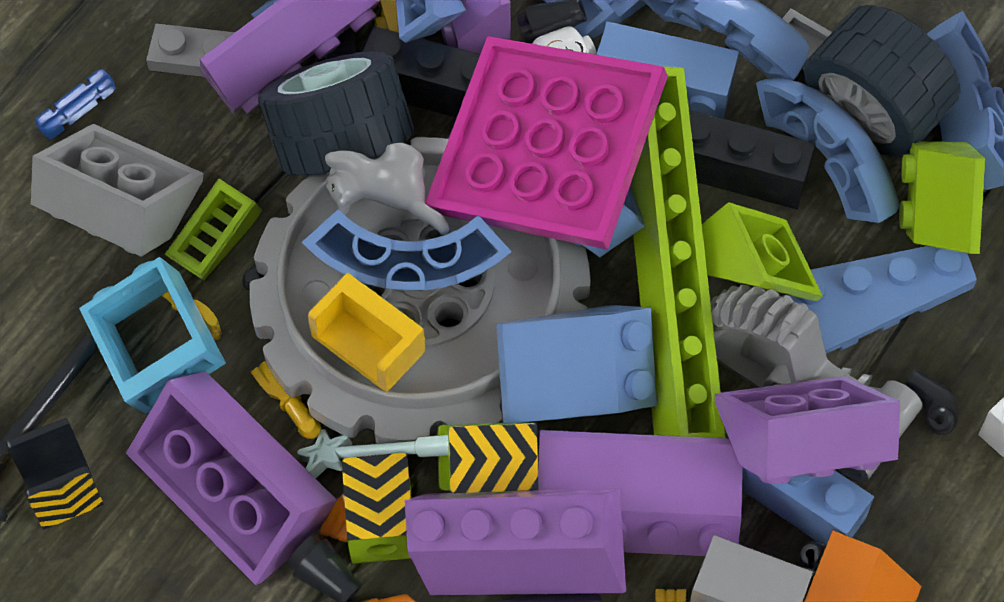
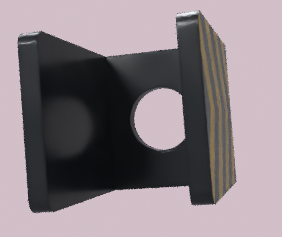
M67 418L60 419L6 442L7 449L25 482L27 500L43 530L104 505L84 454Z

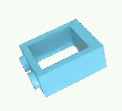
M160 257L154 261L142 263L134 269L132 275L115 286L106 287L98 291L90 302L79 308L124 401L144 414L151 411L168 380L204 371L210 374L226 364L179 271ZM169 292L192 339L138 373L115 325L164 293Z

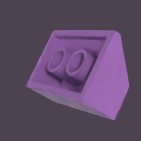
M846 376L715 394V404L739 465L760 476L762 482L784 484L791 480V476L803 474L813 477H828L834 474L835 469L847 467L856 470H872L877 468L879 462L898 460L900 401Z

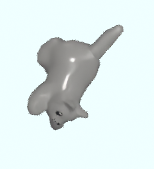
M405 143L387 145L382 156L376 160L369 159L365 155L353 151H336L325 155L326 164L331 167L330 176L325 181V187L344 215L348 213L352 204L367 199L377 201L397 210L409 211L433 226L441 234L447 235L450 231V227L444 217L424 203L426 196L424 181L427 175L423 168L424 158L416 148Z

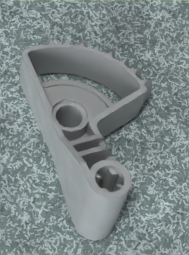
M743 284L740 287L731 286L728 290L723 289L718 296H714L710 301L717 362L754 387L760 388L846 376L869 387L872 375L863 374L856 380L850 376L852 369L844 367L840 369L827 359L818 317L808 309L805 303L797 304L790 296L785 295L781 297L772 289L766 292L761 287L754 286L751 288ZM893 380L887 381L882 388L870 387L900 401V438L922 409L920 398L909 387ZM847 467L838 470L856 481L866 482L877 468L872 470H856Z

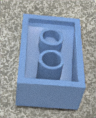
M609 305L496 324L503 423L511 424L613 414L657 406L651 308Z

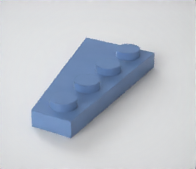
M925 246L812 269L811 272L823 297L817 302L793 296L790 297L797 304L805 303L808 309L817 315L825 353L827 354L838 348L841 351L858 343L859 338L880 328L884 331L899 324L900 319L919 311L922 313L973 289L977 278L968 253Z

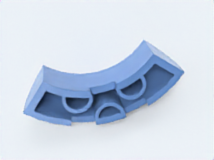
M643 0L665 22L679 23L700 32L706 25L714 31L725 34L727 36L725 39L726 45L732 50L739 51V55L748 60L769 79L778 77L794 80L807 59L809 51L807 40L789 23L757 0Z
M961 11L927 33L950 59L953 68L957 72L958 83H960L961 93L959 94V99L939 121L942 142H968L985 158L983 190H989L1004 186V94L1002 88L996 86L992 88L985 65L991 61L964 12Z
M775 77L756 83L766 126L780 129L797 139L815 143V146L827 158L824 168L838 191L847 219L879 223L897 212L900 204L888 169L874 143L846 109L823 92L790 79Z
M337 209L302 241V244L317 258L344 275L348 272L360 282L368 285L402 291L430 290L463 282L496 265L512 252L479 215L460 229L441 237L424 241H398L367 231Z

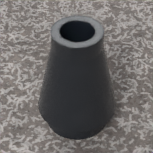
M561 0L526 6L525 12L517 15L522 35L526 43L530 44L542 35L567 26L574 28L579 24L587 22V15L581 0Z
M311 534L306 538L287 561V565L294 570L293 577L336 602H349L363 585L355 578L327 538L320 540L315 534Z

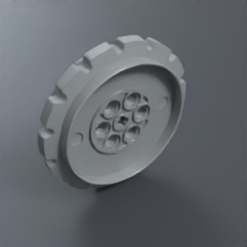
M415 137L411 140L410 146L416 148L424 158L423 168L427 175L424 181L425 201L449 139ZM330 172L321 175H310L286 197L290 216L286 218L273 217L269 220L254 255L257 272L265 276L250 283V308L256 336L260 339H271L263 347L265 361L273 376L288 396L295 398L301 394H309L310 397L307 400L309 414L314 419L350 438L355 437L362 429H372L375 431L376 444L416 441L418 437L436 436L440 425L503 423L496 324L588 309L587 306L577 302L578 300L588 298L590 295V270L585 247H578L572 242L488 225L512 252L496 265L468 279L478 282L475 286L463 287L457 283L430 290L402 291L363 283L372 291L383 293L380 297L424 328L425 352L386 393L311 336L308 313L337 284L344 274L328 266L302 244L303 240L339 209L337 203L331 198L330 192L325 187V181L330 176ZM367 199L352 204L345 215L367 231L392 240L424 241L446 235L441 234L433 226L409 211L397 210L377 201ZM443 216L450 227L448 234L471 222ZM446 319H454L460 322L454 327H444L439 324Z

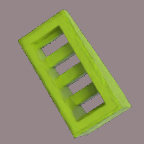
M218 179L165 255L204 281L249 230L261 214L262 209L256 202L221 179ZM225 204L238 211L233 218L221 210ZM214 217L227 225L223 233L209 224ZM204 231L217 241L213 247H210L198 239L197 236ZM189 245H192L206 255L202 262L184 252Z

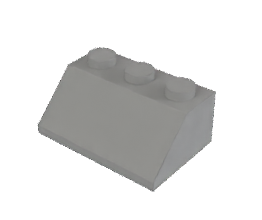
M92 124L33 155L31 205L50 213L55 218L63 219L76 225L93 236H98L112 242L129 253L142 257L171 239L203 182V173Z

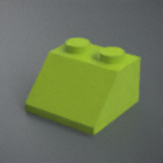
M919 141L912 143L910 154H904L902 158L903 183H909L908 201H901L899 223L901 229H906V234L913 243L969 254H980L985 158L968 142Z
M728 202L702 224L708 276L751 287H761L766 291L772 289L780 294L815 302L823 297L786 219Z

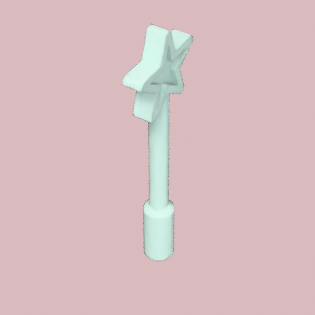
M322 429L315 445L299 449L297 454L303 462L308 463L306 470L314 478H317L326 468L341 471L342 462L340 459L393 453L417 454L419 457L448 455V435L418 437L416 441L352 446L349 437L342 435L331 439L326 430Z

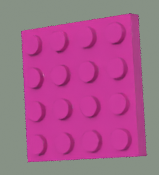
M487 36L425 204L442 216L472 221L479 215L490 226L608 250L668 77L664 66Z

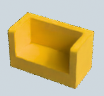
M348 272L308 313L311 336L386 393L425 352L424 328Z

